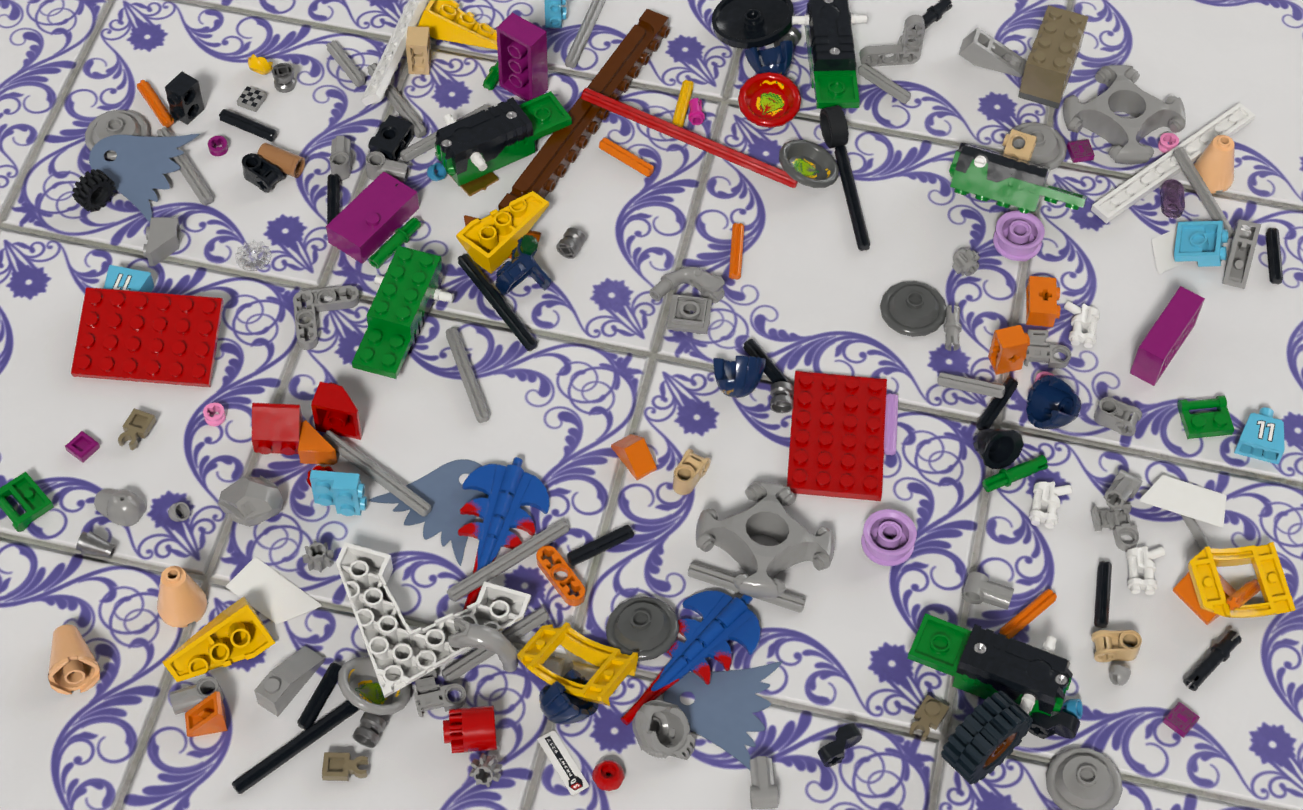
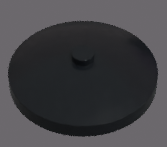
M722 0L712 14V26L716 37L726 45L741 49L759 48L776 42L788 33L792 27V16H795L791 0Z

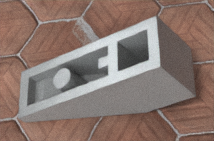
M976 28L963 39L959 51L960 56L975 66L1016 77L1023 75L1027 62L980 28Z
M1241 219L1235 224L1222 284L1245 289L1261 224Z
M306 646L302 647L271 670L254 691L258 704L278 717L324 663L325 658Z

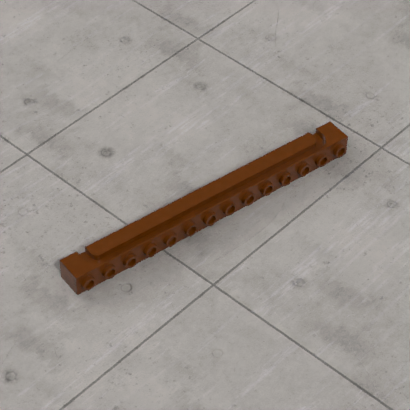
M646 9L639 18V23L632 27L587 88L619 101L622 93L627 92L633 78L636 79L642 66L647 65L651 54L658 50L662 39H666L669 35V17ZM580 96L568 112L572 118V124L552 133L514 183L510 194L507 193L499 203V210L509 206L511 201L532 191L545 199L547 194L554 190L558 179L564 177L570 163L575 162L581 148L584 149L590 136L597 132L602 120L607 119L609 111L582 100Z

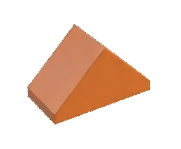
M306 420L302 422L298 446L300 463L336 464L337 456L335 449Z
M630 434L611 444L613 451L636 480L657 470L643 437Z
M215 691L185 713L188 737L227 731L225 707L220 692Z

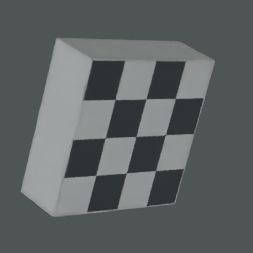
M247 86L237 99V105L257 112L267 98L266 93Z

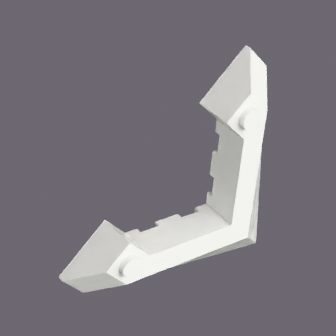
M344 542L336 560L337 569L384 698L472 648H454L449 645L448 637L451 634L460 633V631L455 630V618H461L469 623L484 625L502 631L524 618L531 600V594L484 581L477 601L468 605L467 609L456 614L450 613L435 620L434 624L411 631L393 595H391L386 586L393 571L391 555Z

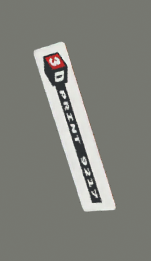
M555 730L537 739L572 796L589 787V784Z

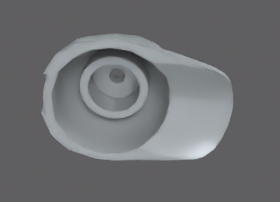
M103 489L96 494L94 500L95 508L100 514L113 523L125 527L133 526L139 522L146 509L143 500L129 490Z

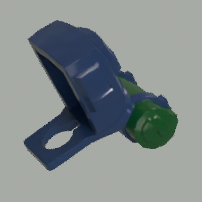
M524 235L517 241V247L512 250L511 262L507 261L496 274L495 286L504 296L528 276L532 277L543 290H547L552 283V280L533 258L538 247L536 238L532 235ZM538 274L544 279V282L539 278Z

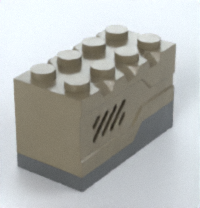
M1048 5L1025 65L1018 95L1019 98L1059 109L1080 52L1089 16Z

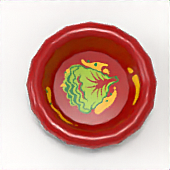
M766 72L756 74L740 88L738 103L740 111L747 120L757 126L773 128L783 126L793 120L799 112L801 96L798 87L791 79L782 74Z

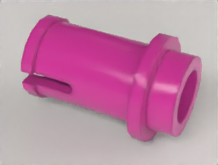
M693 98L689 101L690 113L688 119L693 125H700L705 120L702 100Z

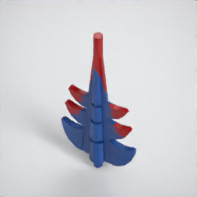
M515 457L512 465H507V467L497 464L481 466L470 473L463 483L462 488L464 490H478L488 495V498L473 499L460 509V514L475 515L483 519V523H469L458 530L459 536H469L479 540L473 574L495 561L501 547L513 550L522 544L519 537L509 531L510 528L521 529L532 536L535 535L534 522L531 516L520 508L521 506L535 507L544 514L548 513L549 496L546 487L540 479L524 472L521 468L523 463L521 458ZM482 586L468 594L463 610L467 609L468 605L476 602Z
M704 591L686 599L682 603L683 608L695 611L703 620L701 622L687 618L678 620V633L684 636L686 641L683 643L676 640L666 652L672 656V659L641 698L621 717V721L625 725H629L643 704L656 700L690 671L698 675L705 684H710L711 672L710 666L705 660L707 657L717 660L726 671H729L732 664V651L727 643L728 640L738 642L747 650L749 655H752L756 651L761 637L759 620L747 607L753 598L743 595L739 599L738 597L732 598L720 591Z

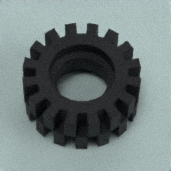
M92 169L91 173L87 171L85 177L81 176L79 178L80 182L76 181L75 185L77 187L72 190L74 192L72 194L74 200L88 212H94V210H100V206L105 207L106 201H111L109 197L114 196L113 191L116 187L114 186V181L99 169Z

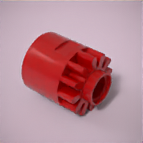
M494 706L449 709V720H443L444 743H451L452 753L497 750Z

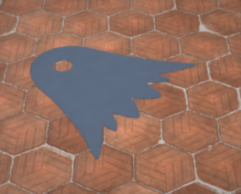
M200 134L171 137L108 136L100 140L92 148L89 155L91 169L101 170L115 183L116 190L135 205L150 222L152 211L149 199L158 202V197L153 189H170V185L163 174L175 172L181 168L169 158L182 155L184 152L176 148L187 144ZM109 150H113L117 153V157L114 161H106L104 154Z
M454 460L406 485V487L431 505L432 510L425 517L418 514L391 492L374 497L368 501L389 504L399 503L393 509V512H402L410 509L404 525L410 526L425 522L423 527V537L425 540L442 532V546L444 547L451 540L455 558L461 566L468 536H459L458 530L464 525L473 523L477 516L460 514V509L473 499L487 498V494L478 490H464L462 488L463 485L459 482V477L462 474L472 473L482 465L471 460Z
M782 661L748 669L711 672V680L708 685L695 673H687L664 692L663 701L678 705L677 707L687 716L690 731L719 746L750 770L751 756L745 745L756 747V744L746 732L765 731L763 723L752 713L762 711L771 706L769 701L756 695V693L770 687V684L760 681L773 673L782 664ZM691 692L695 696L694 703L691 705L681 703V694Z

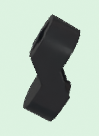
M1034 712L1031 714L1033 719L1032 726L1028 731L1042 739L1054 734L1072 739L1076 737L1080 721L1065 712L1052 717L1040 712Z
M850 723L838 728V731L835 733L836 741L826 744L818 751V755L825 767L841 763L845 756L844 750L861 741L862 735L856 724Z

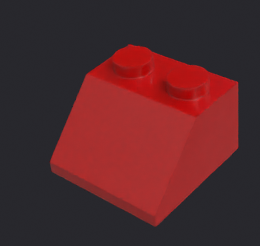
M319 382L311 403L316 431L327 432L331 430L337 435L361 440L362 432L358 409L343 386L332 382Z
M252 403V444L255 453L298 454L303 422L300 405Z

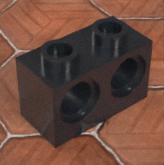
M182 71L165 86L170 114L175 120L182 121L188 125L204 110L199 82L195 78Z

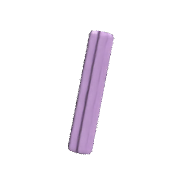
M891 393L886 395L884 454L892 456L896 453L898 395Z

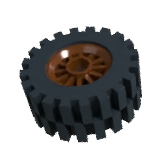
M996 692L991 698H986L983 704H979L974 708V711L964 718L965 721L956 727L955 733L951 734L947 739L948 742L944 744L941 757L969 784H975L979 780L984 779L988 773H992L995 767L1000 766L1004 759L1013 752V749L1021 743V739L1028 733L1033 719L1005 692Z

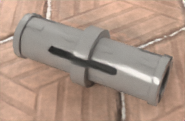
M952 305L946 307V323L944 324V332L946 333L945 349L951 351V343L954 345V351L960 348L959 333L962 330V325L959 323L960 307L954 305V313H952Z

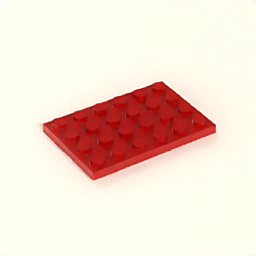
M86 287L71 374L73 377L211 387L224 301L222 298Z
M795 371L787 487H790L793 493L881 501L887 379Z

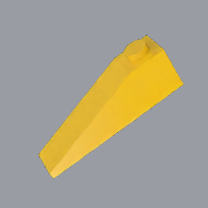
M429 1L417 27H429L430 37L498 50L497 31L486 23L477 22L474 19L475 15L471 12L467 14L459 9L460 4L456 1Z
M532 191L511 201L509 206L499 211L497 209L491 211L489 216L481 220L477 218L471 221L456 235V238L474 262L492 274L511 255L512 250L518 245L517 241L529 232L547 209L549 202Z
M242 597L223 610L163 660L162 663L174 679L180 682L205 674L207 671L222 666L224 668L240 660L255 658L275 644V641L246 598Z

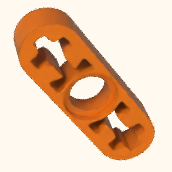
M541 547L536 554L538 567L568 605H581L585 600L584 585L554 547ZM546 555L548 558L552 556V564L554 565L552 568L549 560H543V556ZM563 571L568 576L564 580H557L554 574ZM570 584L573 592H579V596L570 595V588L568 587Z

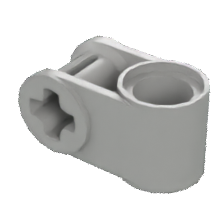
M1112 397L1102 398L1094 413V420L1098 425L1114 430L1124 436H1133L1135 434L1136 423L1142 417V412L1137 407L1127 405Z

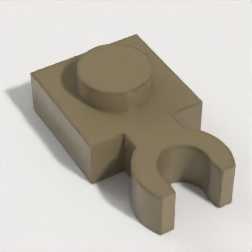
M134 408L122 426L124 432L118 437L119 445L123 446L126 441L130 440V450H134L138 445V437L145 439L156 422L155 416Z
M927 694L915 713L914 718L918 721L912 723L909 734L912 735L915 730L920 729L923 731L921 741H926L930 728L937 730L948 713L949 706Z
M324 752L322 780L349 781V774H354L358 778H366L367 770H360L358 767L360 765H368V757L359 756L351 760L350 753Z

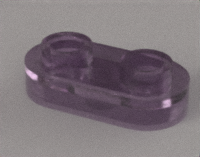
M1167 180L1163 183L1160 191L1161 211L1166 217L1176 219L1182 216L1185 208L1184 187L1177 180Z

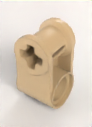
M689 448L674 470V491L680 495L690 494L699 480L706 474L711 459L708 457L703 458L693 453V450Z
M1099 630L1091 635L1096 649L1094 659L1097 662L1132 661L1137 657L1142 644L1141 636L1134 630ZM1125 644H1130L1133 647H1127Z

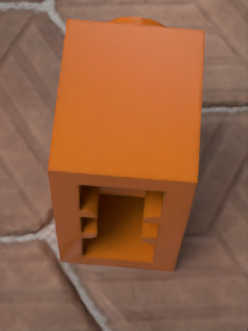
M1029 276L1026 287V325L1053 327L1055 319H1059L1061 307L1057 305V301L1060 298V287L1056 285V278Z
M1021 325L994 331L988 358L996 375L1022 369L1024 359H1026V351L1030 345V339L1028 334L1024 333Z

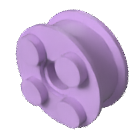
M1010 211L998 219L993 236V244L996 250L1005 258L1024 262L1039 253L1045 229L1042 222L1031 213L1025 214L1020 211Z
M891 509L877 511L869 516L864 524L861 538L862 549L871 561L879 565H900L907 561L913 553L917 537L916 527L913 521L900 511ZM884 536H891L893 539H887Z

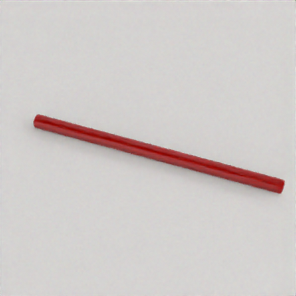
M585 88L581 94L582 100L791 188H795L798 184L796 180L792 179L780 168L599 92Z

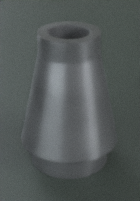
M83 531L78 539L76 550L81 551V554L111 559L115 551V545L91 531L88 533Z

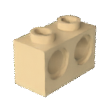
M408 26L406 53L409 74L430 75L432 55L429 27Z
M1012 129L1010 134L1006 133L1002 145L1005 146L1003 154L1030 162L1037 143V137ZM1015 140H1024L1025 146L1022 149L1014 148L1013 143Z

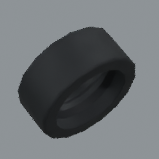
M837 105L821 109L820 127L826 145L829 148L846 145L849 133L842 108Z

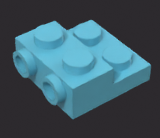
M545 0V28H562V20H566L567 8L563 7V5H566V0Z
M1223 221L1178 222L1174 250L1175 262L1197 261L1198 267L1221 266L1222 260L1227 258V249L1223 247V243H1228L1229 237L1228 229L1224 230Z
M311 470L310 482L315 503L323 506L335 505L337 514L345 516L361 515V511L366 510L365 484L361 483L360 474Z

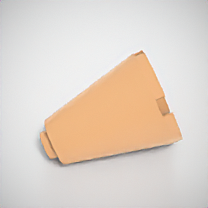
M1226 135L1216 136L1194 163L1211 193H1216V191L1223 190L1222 192L1227 191L1234 181L1235 144Z
M179 566L166 568L161 574L157 600V611L162 620L172 627L179 628L187 627L188 624L201 620L207 608V598L204 591L183 568Z
M65 624L56 628L53 632L48 680L51 688L58 693L69 695L72 694V691L79 689L80 693L85 692L99 681L100 667L78 628L74 625Z

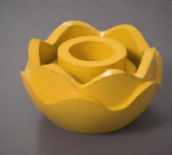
M254 54L248 57L250 70L262 75L272 71L273 62H267L264 57H256Z

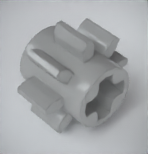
M960 249L953 256L955 264L952 268L957 274L961 273L962 276L964 274L970 276L978 270L979 263L977 260L980 257L974 250Z
M314 541L309 547L305 546L306 554L302 558L304 563H308L309 571L314 569L322 572L326 567H331L330 559L334 558L333 550H328L326 542L322 544Z
M482 753L479 760L473 759L471 763L473 769L469 776H474L476 785L482 784L490 787L492 780L499 781L501 777L499 771L503 765L498 764L495 755L486 756L485 753Z

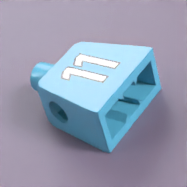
M109 265L104 289L151 292L154 288L151 272Z
M1261 408L1259 414L1251 413L1234 453L1278 465L1285 450L1284 422L1273 418L1274 411L1270 408Z

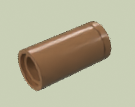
M263 143L257 155L270 164L277 166L282 173L295 178L302 174L305 167V158L268 143Z

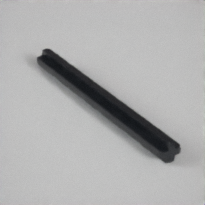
M844 145L837 146L834 153L857 246L860 251H867L870 248V241L847 149Z
M466 253L459 256L458 264L526 350L532 351L538 346L537 340L470 256Z
M346 701L233 781V788L238 794H242L360 709Z

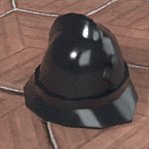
M987 428L980 431L973 438L975 450L980 454L984 465L991 469H1001L1011 465L1019 457L1024 446L1021 434L1014 430Z

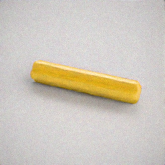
M688 80L682 82L672 124L682 128L694 84Z

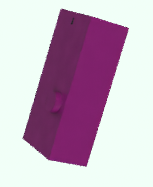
M512 12L496 27L499 86L525 101H530L543 95L548 90L547 31Z
M383 171L326 226L328 243L363 264L395 233L397 228H400L419 209L417 191Z
M1182 286L1179 287L1139 346L1130 374L1155 386L1194 328L1205 298Z

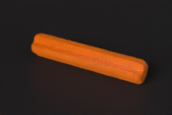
M141 80L137 84V89L160 123L169 128L174 124V119L150 84L145 80Z
M606 137L599 142L601 150L647 177L653 174V165Z
M734 223L732 225L729 278L736 280L741 278L744 225L742 223Z
M1258 580L1248 581L1227 598L1226 603L1230 605V610L1234 611L1236 608H1240L1261 590Z
M1051 589L1045 590L1000 628L999 633L1005 635V638L1008 639L1014 637L1056 601V593Z

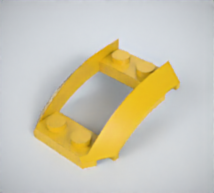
M1274 542L1261 546L1252 545L1215 549L1207 546L1188 563L1189 573L1200 608L1229 618L1262 617L1296 610ZM1253 564L1265 603L1242 605L1234 611L1230 610V605L1226 603V596L1216 567Z
M565 622L562 627L553 628V624L542 626L520 650L517 658L529 671L548 684L552 685L558 681L565 687L564 693L585 701L610 706L609 697L626 676H635L638 653L633 652L631 655L623 654L620 649L600 644L581 635L570 627V623ZM561 645L574 655L599 667V669L587 684L583 685L551 672L542 664Z

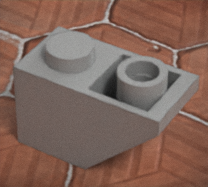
M151 217L150 226L146 227V239L148 242L143 246L144 257L148 258L149 266H156L179 249L181 228L178 218Z

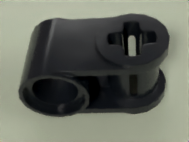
M250 153L242 158L244 178L263 192L269 193L272 189L271 187L277 181L284 179L283 173L277 166L270 164L259 155Z

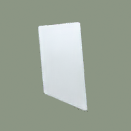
M1200 218V219H1197V220H1195V221H1204V220H1203V218ZM1177 229L1151 240L1158 274L1188 262H1175L1174 260Z
M1162 475L1139 499L1140 502L1221 528L1224 527L1227 497L1225 494Z
M254 557L226 585L227 589L240 598L245 597L254 609L275 624H280L322 606L257 557Z

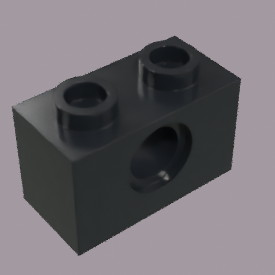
M389 115L386 121L381 123L375 137L373 136L370 139L368 145L370 152H380L386 159L398 161L401 157L400 152L407 148L414 138L413 123Z

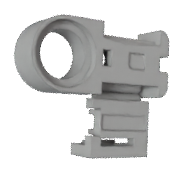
M1028 329L1027 334L1030 339V345L1026 351V359H1024L1025 366H1028L1029 362L1048 363V368H1065L1069 364L1071 351L1064 345L1046 343V339L1049 336L1048 330ZM1061 352L1066 356V360L1058 361L1055 359L1054 354Z
M1124 504L1122 507L1110 508V511L1097 510V506H1094L1091 516L1095 531H1102V528H1109L1110 530L1114 528L1115 543L1120 550L1127 551L1128 549L1136 548L1139 533L1137 525H1131L1129 513L1132 505ZM1129 535L1133 538L1134 542L1125 543L1121 540V536Z
M436 670L415 680L417 692L414 694L418 715L423 717L422 712L444 707L445 712L449 711V709L461 708L466 702L465 688L457 683L444 686L436 685L434 679L437 677ZM451 691H459L462 694L461 700L451 702L447 697Z

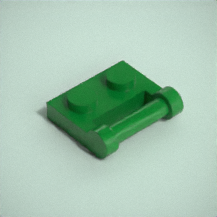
M1225 395L1216 396L1214 399L1178 400V411L1187 439L1233 434L1235 429L1227 408ZM1216 407L1218 410L1216 412L1190 414L1189 410Z
M26 471L0 488V508L13 522L12 526L17 532L24 531L31 522L54 508L51 500ZM12 495L26 513L20 516L6 498Z

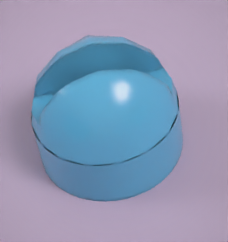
M435 163L427 169V176L432 181H439L445 178L446 170L441 163Z
M1069 699L1063 703V707H1065L1062 710L1063 712L1077 719L1082 718L1083 705L1080 699Z

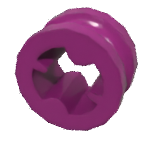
M222 136L210 138L208 141L209 152L213 156L225 155L228 151L226 139Z

